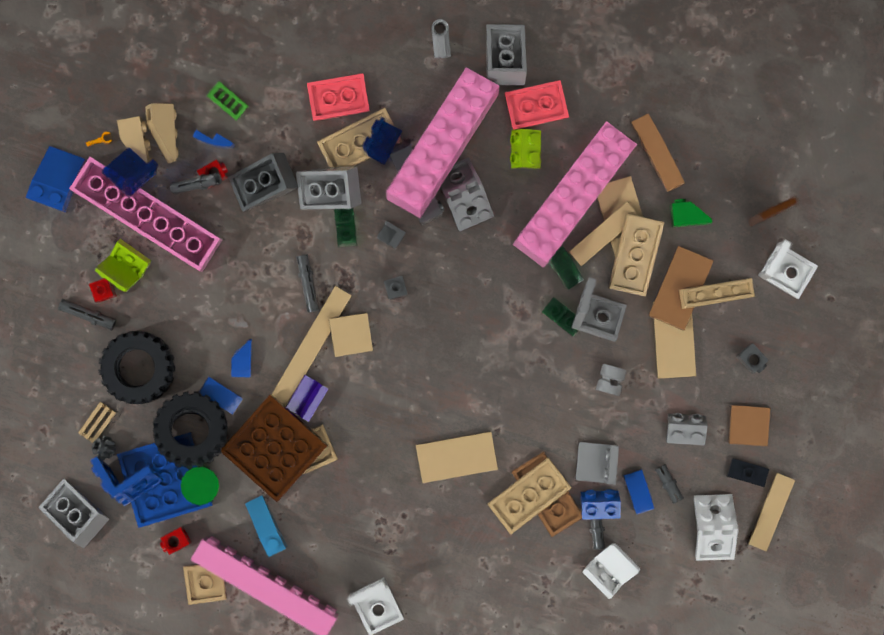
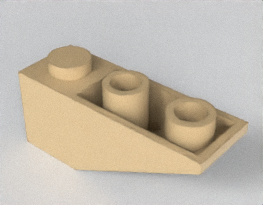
M149 104L145 106L146 126L167 163L177 161L178 148L175 141L177 139V129L174 120H176V110L174 105Z
M140 116L117 120L120 140L148 175H152L154 162L152 158H149L148 151H151L149 139L146 140L145 132H148L146 121H143Z

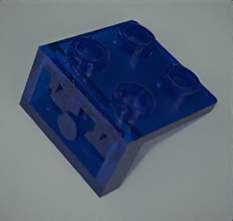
M381 117L380 120L376 119L371 127L373 133L371 137H366L362 147L366 156L385 165L403 131L385 122V118Z
M127 148L103 168L102 173L129 198L156 175L158 164L153 159L146 163L131 148Z

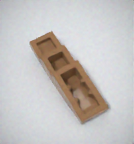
M646 114L632 121V126L667 192L685 184L650 115Z

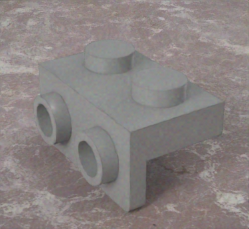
M668 414L666 442L705 445L708 427L706 416L700 414Z

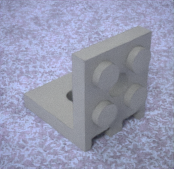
M469 157L455 163L440 188L460 232L493 218L494 214L482 182ZM475 206L474 209L467 211L469 207Z
M589 277L582 292L572 328L616 342L627 305L592 294L596 279ZM605 314L608 320L602 322L598 319V315Z

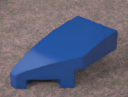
M252 339L247 340L232 356L231 377L251 378Z

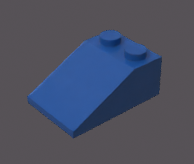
M49 146L31 181L25 198L66 213L73 195V191L69 188L83 168L86 159Z

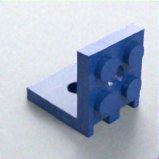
M97 456L90 460L93 465L91 468L93 473L102 480L101 486L106 493L109 492L113 499L116 498L117 502H122L123 506L128 505L163 481L160 474L146 466L120 484L107 463Z

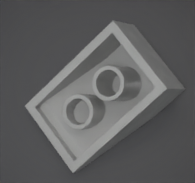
M487 24L486 78L498 85H525L527 74L525 25Z
M357 166L296 172L300 209H351L361 205Z
M63 479L38 507L73 543L82 548L86 547L109 520L97 506L66 479Z

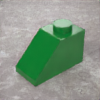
M686 199L674 200L675 203L670 204L672 228L712 223V218L694 203L686 202Z

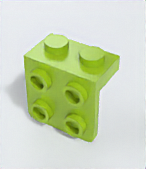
M119 239L110 255L96 267L95 271L118 289L126 292L143 277L152 260L122 239Z

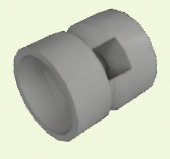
M603 364L600 372L602 378L598 379L596 390L620 396L622 390L620 383L624 381L627 370Z

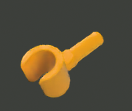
M104 132L100 138L88 141L86 145L110 144L112 140L105 141L103 138L111 133Z

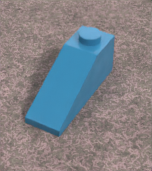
M263 495L245 503L268 557L286 549L288 546Z

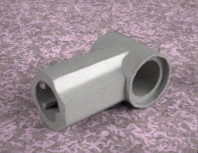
M438 19L433 22L431 27L434 58L451 57L448 23L443 19ZM437 24L444 25L445 32L437 33L434 29Z

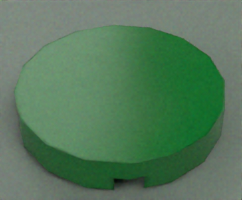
M194 467L187 471L182 478V494L192 504H207L214 500L219 492L220 484L218 477L214 471L207 467Z

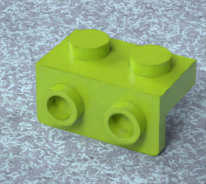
M512 130L510 137L511 168L540 169L541 130Z

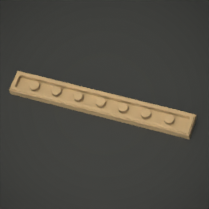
M336 286L272 393L285 407L331 332L329 319L340 317L352 295Z

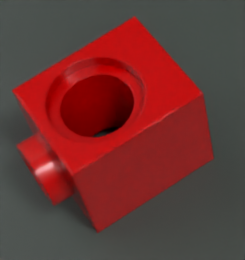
M217 159L197 170L199 175H209L210 170L216 168L219 170L222 181L228 178L226 173L229 171L223 162L219 163Z
M101 279L89 284L94 301L97 303L117 297L113 284L107 279Z
M184 526L160 538L162 541L160 545L165 553L168 552L169 555L192 543ZM171 536H176L179 539L178 546L171 545Z

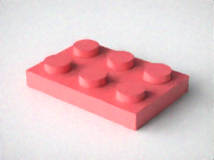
M363 73L307 83L313 121L370 112Z
M561 80L504 93L513 130L569 118Z

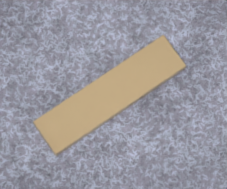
M628 202L623 204L569 251L570 255L580 266L585 264L622 232L627 213L639 216Z
M752 278L679 290L682 309L755 297Z
M776 473L749 539V545L767 552L795 480Z

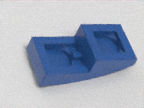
M198 130L193 134L195 139L210 146L219 148H234L235 146L234 143L217 133L213 139Z
M209 376L199 390L202 396H205V394L210 396L212 401H216L219 407L232 415L243 400L241 396Z
M639 470L624 475L636 515L654 510L643 471Z

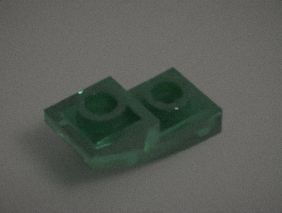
M354 208L334 209L338 248L357 246Z
M561 245L549 260V263L559 275L565 289L569 290L584 279L570 255Z
M553 297L542 313L574 337L579 331L572 328L576 314Z

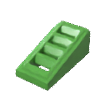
M220 81L206 95L236 121L248 108L245 102ZM219 89H222L221 94L215 98L214 95ZM227 93L229 96L223 103H221L220 100ZM233 98L235 101L228 109L226 105ZM239 103L241 106L234 114L232 110Z

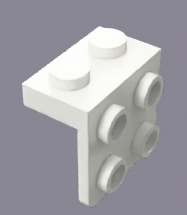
M612 543L595 556L582 572L610 599L624 583L638 574L640 568L617 544Z

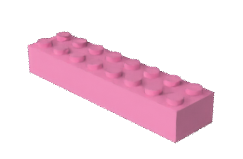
M465 68L386 191L388 201L421 218L498 97V84Z
M606 121L513 245L544 268L637 144Z
M91 157L88 158L69 188L200 272H203L222 242V239Z
M213 536L202 539L191 558L193 562L313 633L328 635L339 615L336 613L337 609L328 604L326 606L319 603L320 599L311 594L310 596L303 593L304 590L296 585H293V587L288 585L285 578L279 575L276 577L271 575L268 568L262 565L260 567L256 566L251 558L245 555L243 557L236 554V549L230 546H222L219 539Z

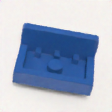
M607 489L605 491L587 490L580 492L582 519H619L621 517L619 491Z

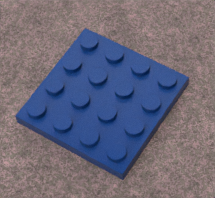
M192 432L174 437L176 442L181 445L195 446ZM155 443L117 454L124 481L146 466L160 474L163 479L162 482L131 502L138 528L213 506L212 501L207 504L196 505L185 499L181 491V481L185 473L190 469H186V466L183 465L181 467L175 466L174 462H168L165 456L160 454Z

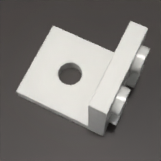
M784 240L776 244V248L771 256H769L766 265L758 276L794 298L799 299L818 266L790 250L789 248L792 244ZM790 267L796 270L794 278H789L786 274L787 269Z
M732 494L694 495L693 501L698 528L695 551L696 561L734 560L738 526ZM717 510L720 513L714 514L711 511Z
M385 577L350 593L347 598L350 605H355L368 635H373L404 620ZM375 605H382L384 608L383 614H374L373 607Z

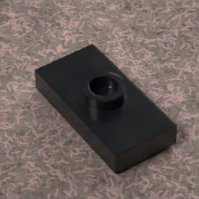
M732 458L727 477L765 487L769 469Z

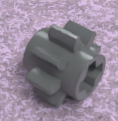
M105 435L102 438L98 437L92 444L93 454L97 455L101 460H105V458L110 459L116 452L115 442L111 441V437Z

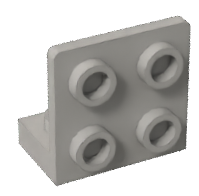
M579 442L576 480L616 485L619 446Z

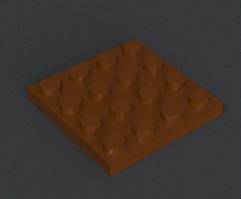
M270 394L221 449V453L272 499L278 502L328 444Z

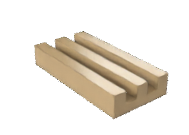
M100 402L78 433L93 443L94 440L101 436L117 412L103 402ZM103 407V412L100 414V416L93 424L91 429L88 431V433H86V429ZM110 412L111 414L103 423V425L96 433L94 438L91 437L92 433L97 428L99 423L102 421L106 413Z

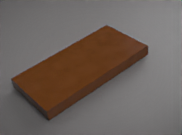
M792 197L750 218L748 221L753 226L798 204L796 197Z

